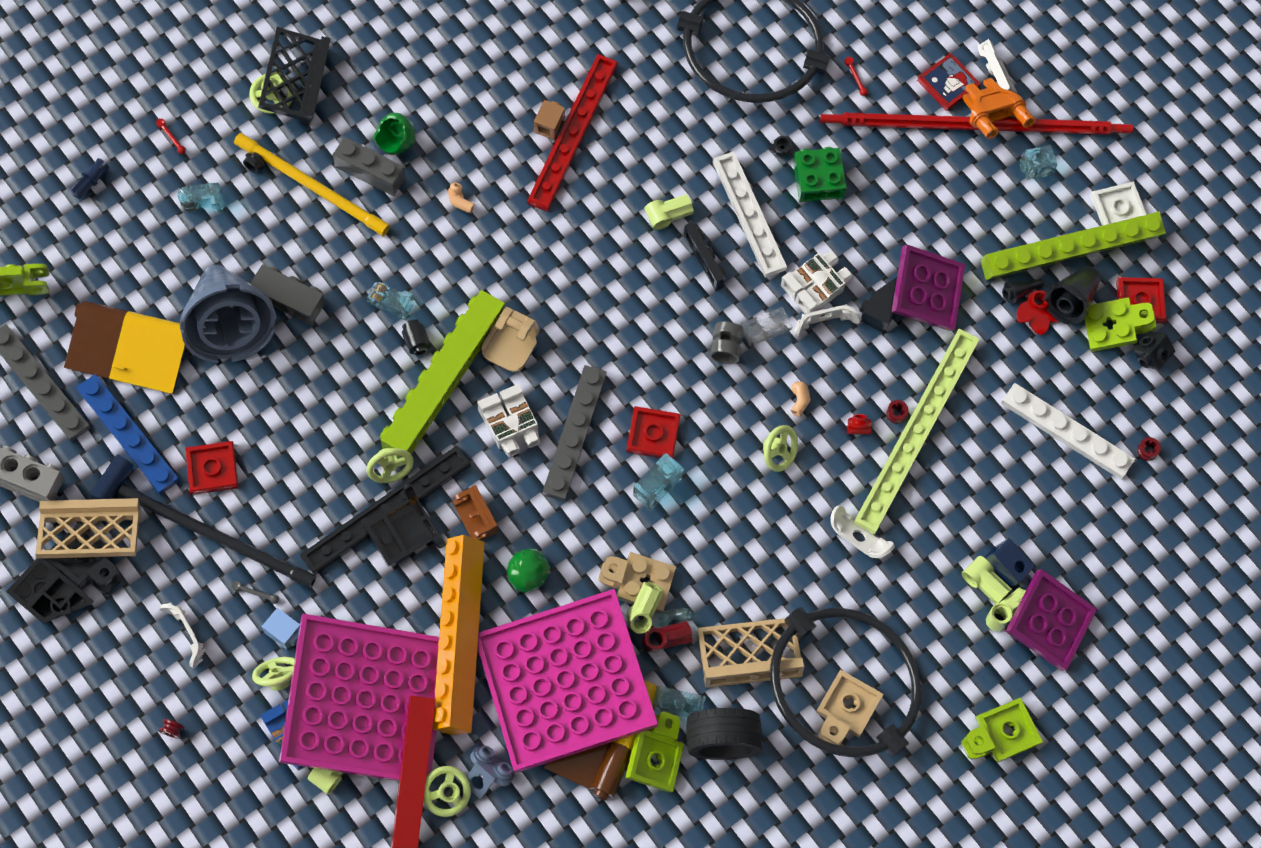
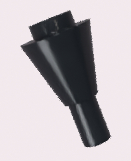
M1041 278L1030 282H1006L1002 289V295L1010 304H1015L1032 290L1043 287L1044 282Z

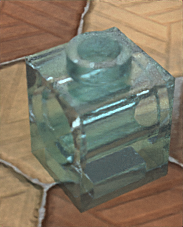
M1051 145L1025 150L1022 159H1020V169L1023 173L1025 172L1027 180L1053 175L1058 165ZM1033 161H1037V162H1039L1041 165H1037V164H1035Z

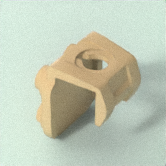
M506 306L482 345V355L486 360L508 371L517 372L521 370L536 347V336L539 333L537 322Z

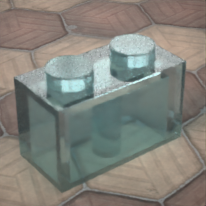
M665 453L634 485L633 496L651 511L682 479L684 468Z

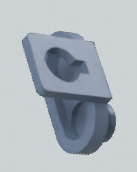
M484 745L474 748L470 758L475 765L466 776L470 783L471 792L481 799L493 782L500 786H509L514 779L512 766L499 760L494 755L493 749L489 746ZM480 774L484 777L482 780L483 788L481 789L476 788L472 782V778L474 776L478 777Z

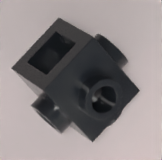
M1149 331L1133 349L1138 358L1137 361L1142 367L1160 370L1176 352L1167 334Z

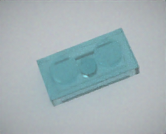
M657 686L652 707L657 712H667L687 718L692 713L703 710L706 696Z

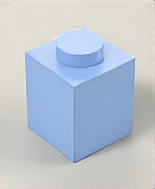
M276 608L262 625L264 633L286 650L291 645L295 646L297 644L300 624L279 608Z

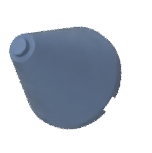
M211 265L204 270L182 312L180 331L186 347L197 357L218 363V359L231 358L232 362H236L256 354L268 344L275 332L276 313L271 300L260 289L221 265Z

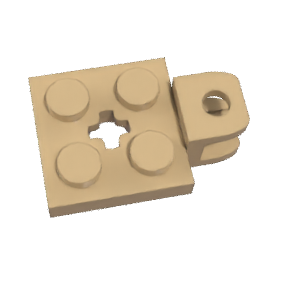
M630 552L627 560L614 556L607 557L602 564L598 580L606 586L618 589V600L634 604L643 585L640 582V578H650L652 583L664 590L655 611L662 614L676 566Z
M840 669L816 711L817 714L826 718L818 737L836 745H841L848 732L859 738L883 694ZM852 698L854 700L853 704L856 707L846 708L843 700L848 701Z

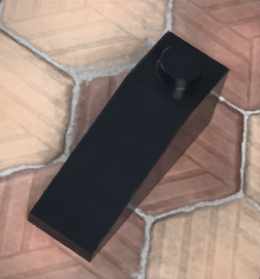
M897 277L875 291L869 300L865 299L859 310L862 313L861 322L879 331L886 332L895 315L891 311Z

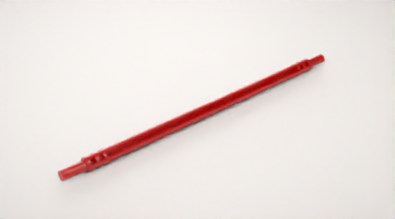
M843 112V115H820V123L842 124V126L979 130L971 126L969 123L970 117L847 112ZM1003 118L992 122L999 131L1099 135L1133 132V124H1111V121L1036 119L1035 123L1027 128H1024L1016 118Z

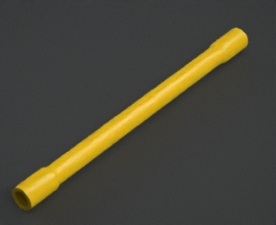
M239 133L236 136L234 144L251 154L253 152L258 153L266 163L358 219L381 236H385L388 232L390 224L366 212L263 148L245 134Z

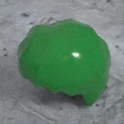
M391 112L380 121L373 138L378 148L383 150L385 154L399 155L411 149L416 139V130L407 116Z
M533 548L523 549L516 552L508 562V580L515 590L531 593L538 590L545 583L551 568L550 564L546 560V556L539 550Z

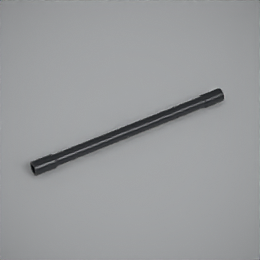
M123 484L118 492L119 498H138L141 507L279 572L309 589L312 588L316 581V575L299 567L292 566L146 496L143 492L126 484Z

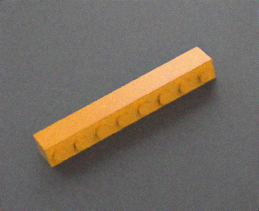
M466 535L448 538L446 542L435 688L436 701L432 730L454 736L472 732L485 543Z

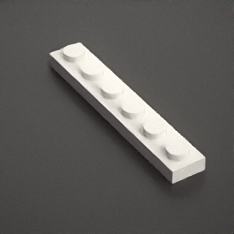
M735 152L713 158L715 169L764 277L786 271V263Z
M1016 383L1013 384L1001 402L1002 405L1120 480H1122L1135 460L1126 452Z

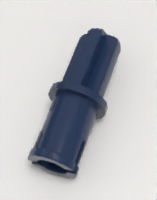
M97 158L89 170L81 174V179L71 189L74 197L82 199L92 186L98 184L97 180L109 169L107 163L104 166L102 165L105 161Z

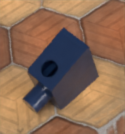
M1008 538L996 545L984 558L993 566L994 573L1010 588L1018 584L1023 590H1027L1032 580L1028 573L1034 568V565L1016 544Z

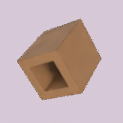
M544 100L534 120V133L555 140L565 119V107H562L557 102Z

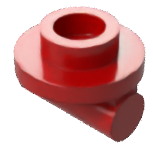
M854 414L853 417L848 419L847 434H871V420L864 414Z

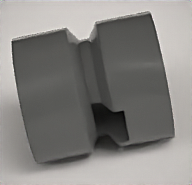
M732 322L716 323L713 332L714 341L711 344L709 357L716 362L724 364L739 362L740 344L742 343L744 328Z

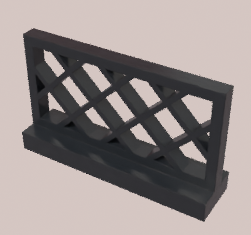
M277 27L258 108L301 120L300 124L309 126L314 117L331 38L322 36L321 39ZM279 36L288 37L292 44L283 47L279 41ZM306 42L314 45L313 51L305 54L300 44ZM295 47L301 57L292 61L286 51ZM280 54H282L288 62L287 64L279 67L276 61L274 60V58ZM304 60L309 70L301 73L295 64ZM291 67L297 76L288 80L282 71ZM278 73L284 83L275 87L270 77ZM300 80L305 88L296 93L291 83ZM286 86L292 96L283 100L277 90ZM273 93L279 103L275 105L265 103V97ZM295 99L300 106L299 112L290 110L286 103Z

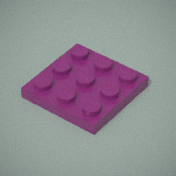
M910 245L902 246L891 312L948 331L955 330L965 264Z
M1039 569L1036 570L1005 632L1059 670L1067 671L1097 608L1044 570Z

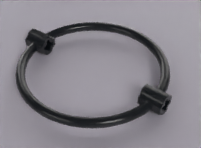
M701 0L691 13L682 11L676 30L683 31V48L689 66L706 86L725 97L750 103L777 101L801 90L810 82L816 72L821 74L826 72L830 55L823 53L824 45L820 26L811 11L800 0L783 1L797 9L806 19L812 30L815 50H808L803 68L808 70L794 84L782 90L765 94H749L729 89L708 76L697 62L692 49V35H699L704 18L699 15L716 0Z
M800 607L787 616L784 621L789 627L779 638L772 654L770 683L776 705L790 727L811 745L825 752L844 757H866L885 750L893 757L908 746L909 742L906 740L905 735L910 731L917 718L921 704L922 689L918 667L903 640L880 620L853 609L826 608L807 614ZM825 618H847L865 623L889 639L905 661L912 686L910 708L899 728L894 724L890 725L876 737L879 743L864 747H846L830 743L806 729L790 710L780 683L781 658L788 642L794 635L798 639H802L816 628L814 621Z

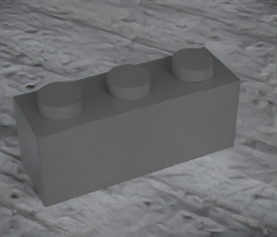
M346 137L342 139L333 153L336 168L392 196H395L405 180L404 166Z
M262 264L250 283L269 297L274 308L311 326L325 305L324 294L319 288L315 286L308 287L302 284V281L294 276L288 277L273 266L267 267Z

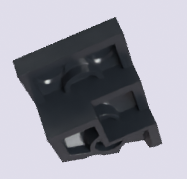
M36 558L6 591L43 624L89 606L94 602V600L44 558Z

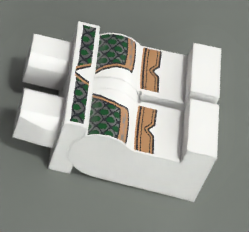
M832 251L824 255L816 254L814 258L805 262L801 267L782 277L781 287L793 301L796 300V304L805 315L819 311L837 295L843 293L845 285L852 278V274L847 268L844 267L837 273L832 268L838 264L837 256Z
M519 384L501 391L500 398L496 393L477 402L478 411L499 450L503 449L508 457L520 452L517 444L519 441L525 440L528 448L540 444L538 424L523 396V391Z

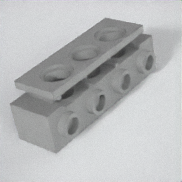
M8 446L0 448V487L39 503L40 501H53L65 480L58 467L49 463L46 466L40 464L36 458L30 455L20 456L16 454L17 452Z

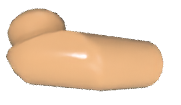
M452 183L448 189L450 203L452 206L471 214L475 203L464 199L461 184Z
M794 382L791 390L796 394L797 401L790 411L795 416L800 417L811 399L808 386L804 382Z

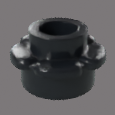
M779 136L774 140V144L771 145V150L778 157L784 158L793 152L792 141L786 136Z
M256 152L252 154L246 153L243 164L249 171L258 173L259 170L264 169V159Z

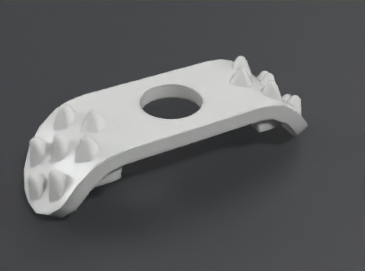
M847 304L807 313L806 315L802 314L801 320L799 319L796 322L797 326L794 328L795 336L798 337L802 330L808 329L809 324L840 318L841 321L850 320L858 324L861 321V316L855 308L847 306Z
M836 506L833 509L831 525L834 531L869 557L883 558L895 548L892 541H885L881 537L877 538L872 533L853 524L854 520L847 514L843 506ZM859 532L863 534L865 541H857L854 539L853 533Z
M172 603L160 605V611L172 614L177 621L182 620L194 642L190 645L192 657L189 666L196 668L203 661L202 655L205 649H202L203 643L198 642L185 618L186 611L181 610L182 606H174Z

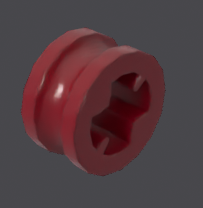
M901 400L892 401L886 411L888 420L895 424L902 423L909 412L907 404ZM892 408H894L895 410L896 408H900L902 416L900 414H898V416H895L893 414L894 410Z
M1152 437L1143 439L1137 448L1139 457L1146 461L1154 460L1161 451L1159 441ZM1146 445L1147 447L1151 445L1154 448L1152 451L1153 454H1151V451L1147 453L1144 450L1146 448Z
M163 719L162 723L164 726L159 729V732L171 738L180 739V731L184 730L185 727L175 721Z

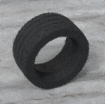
M714 708L694 712L687 717V749L689 755L695 758L707 760L740 759L757 755L762 750L761 719L759 713L753 710Z

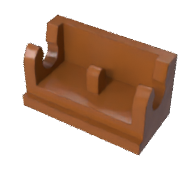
M476 485L455 496L456 500L453 501V505L470 537L482 541L498 533L497 524Z

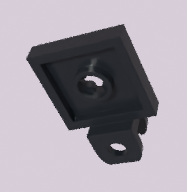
M79 522L73 530L76 531L83 525ZM86 530L80 536L87 541L94 534L90 530ZM68 532L60 541H64L71 534ZM75 539L67 547L69 549H77L82 543ZM99 539L91 546L95 549H101L106 544ZM76 557L45 558L78 588H82L89 581L101 593L109 594L121 582L116 566L110 562L113 557H85L81 560H76Z

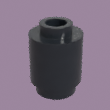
M418 319L404 323L402 325V335L409 353L416 356L427 353L431 343L424 325Z

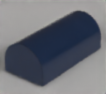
M119 454L116 455L91 491L92 499H113L134 468V465Z

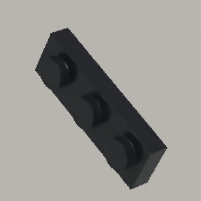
M693 222L686 224L683 236L714 290L717 291L724 288L726 273L721 265L718 266L714 260L715 254L712 248L706 246L703 232L700 228H696Z

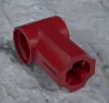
M688 621L661 628H652L642 638L643 648L650 653L693 642L692 631ZM650 635L659 637V646L650 644Z

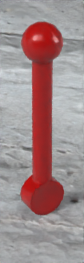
M847 57L844 63L850 68L860 88V95L866 96L868 90L864 88L853 66L854 60L852 57Z
M159 118L156 121L157 127L164 130L177 147L179 154L186 153V148L179 144L166 127L165 120Z

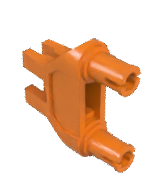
M992 78L984 80L983 84L986 88L982 90L974 83L966 85L965 90L969 94L963 95L962 99L972 111L969 123L972 127L981 130L987 139L996 137L999 132L998 128L992 123L994 121L1007 117H1016L1024 128L1030 127L1035 123L1036 118L1027 110L1026 102L1015 92L1001 88Z

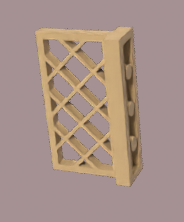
M138 498L40 501V521L35 553L37 559L136 556L139 520H141L142 514ZM123 520H133V524L125 530L118 525ZM98 521H107L109 523L102 530H98L94 526ZM46 522H58L60 524L51 532L45 528ZM73 522L84 523V525L76 531H74L69 526ZM90 528L96 534L85 541L80 535ZM115 528L120 534L113 540H110L105 534ZM66 529L71 535L61 542L55 536ZM125 537L131 542L130 548H119L116 545ZM100 538L107 543L101 549H95L91 546ZM51 539L57 544L52 550H43V545ZM75 539L82 543L77 549H69L67 547Z
M785 618L697 628L705 688L770 681L772 656L768 661H760L755 655L761 648L769 654H773L774 650L765 645V643L771 636L779 640L781 635L775 631L779 626H787L784 621ZM761 628L768 634L760 641L751 635L755 629ZM738 631L743 635L738 644L727 638L730 632ZM714 634L720 639L712 647L704 641V635ZM794 635L792 643L788 642L787 647L794 651L795 658L786 659L782 656L780 679L803 676V658H801L798 638ZM747 638L758 645L751 654L741 647ZM723 641L734 648L727 657L716 650ZM737 651L747 657L743 664H736L731 660ZM712 654L723 660L719 666L708 667L707 660Z

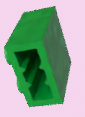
M824 147L820 150L802 149L795 152L793 166L799 202L844 198L846 183L840 148Z

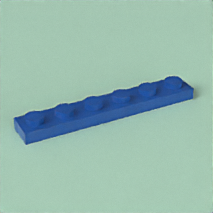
M96 374L76 387L80 395L160 495L180 481Z

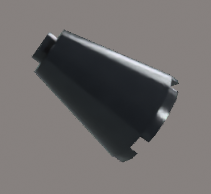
M1085 266L1051 286L1044 297V302L1047 301L1048 303L1047 310L1049 314L1057 321L1067 325L1070 322L1076 324L1082 322L1089 312L1100 283L1098 271L1092 267Z

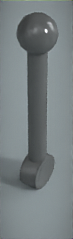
M234 581L231 584L232 589L236 592L242 590L268 599L272 604L279 602L278 595H268L242 586L239 581Z

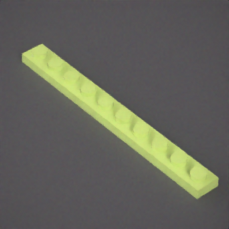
M958 329L853 524L875 535L980 340L979 338Z

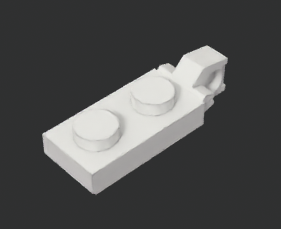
M988 39L978 45L979 54L988 60L986 67L992 76L995 75L996 83L1003 89L1017 93L992 41Z

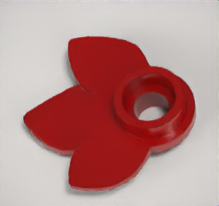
M1033 291L1027 297V301L1019 305L1016 314L1017 321L1019 323L1029 322V326L1035 333L1043 335L1047 331L1050 321H1059L1054 319L1047 310L1048 303L1047 301L1044 302L1046 292ZM1034 300L1040 301L1041 305L1036 304Z

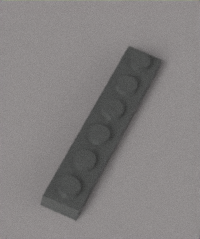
M5 324L0 327L1 357L70 442L90 429L89 424L9 326Z
M584 365L542 495L566 501L607 376V371Z

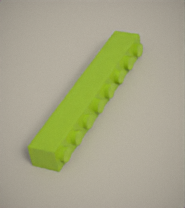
M1159 211L986 254L980 258L985 280L987 281L1155 239L1166 232Z
M483 290L477 296L474 295L471 298L468 310L465 314H461L455 324L456 328L452 333L449 332L443 341L444 346L440 352L437 350L432 356V364L428 370L424 369L418 378L419 383L416 388H411L408 392L404 406L402 408L399 407L395 411L393 422L389 427L386 426L380 435L383 449L401 448L410 454L413 453L482 349V345L489 332L505 309L504 302Z

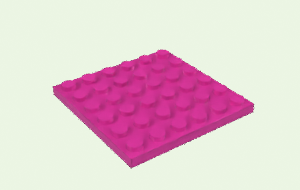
M615 589L478 633V650L515 773L659 727Z
M302 614L279 763L399 781L409 696L435 698L439 637ZM432 730L427 775L432 771L437 733L435 730Z

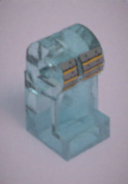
M220 183L189 185L182 187L178 191L177 196L180 205L187 212H193L198 208L211 207L214 213L223 212V192Z
M380 282L374 283L366 298L371 305L403 320H406L414 305L413 293L405 290L401 292Z

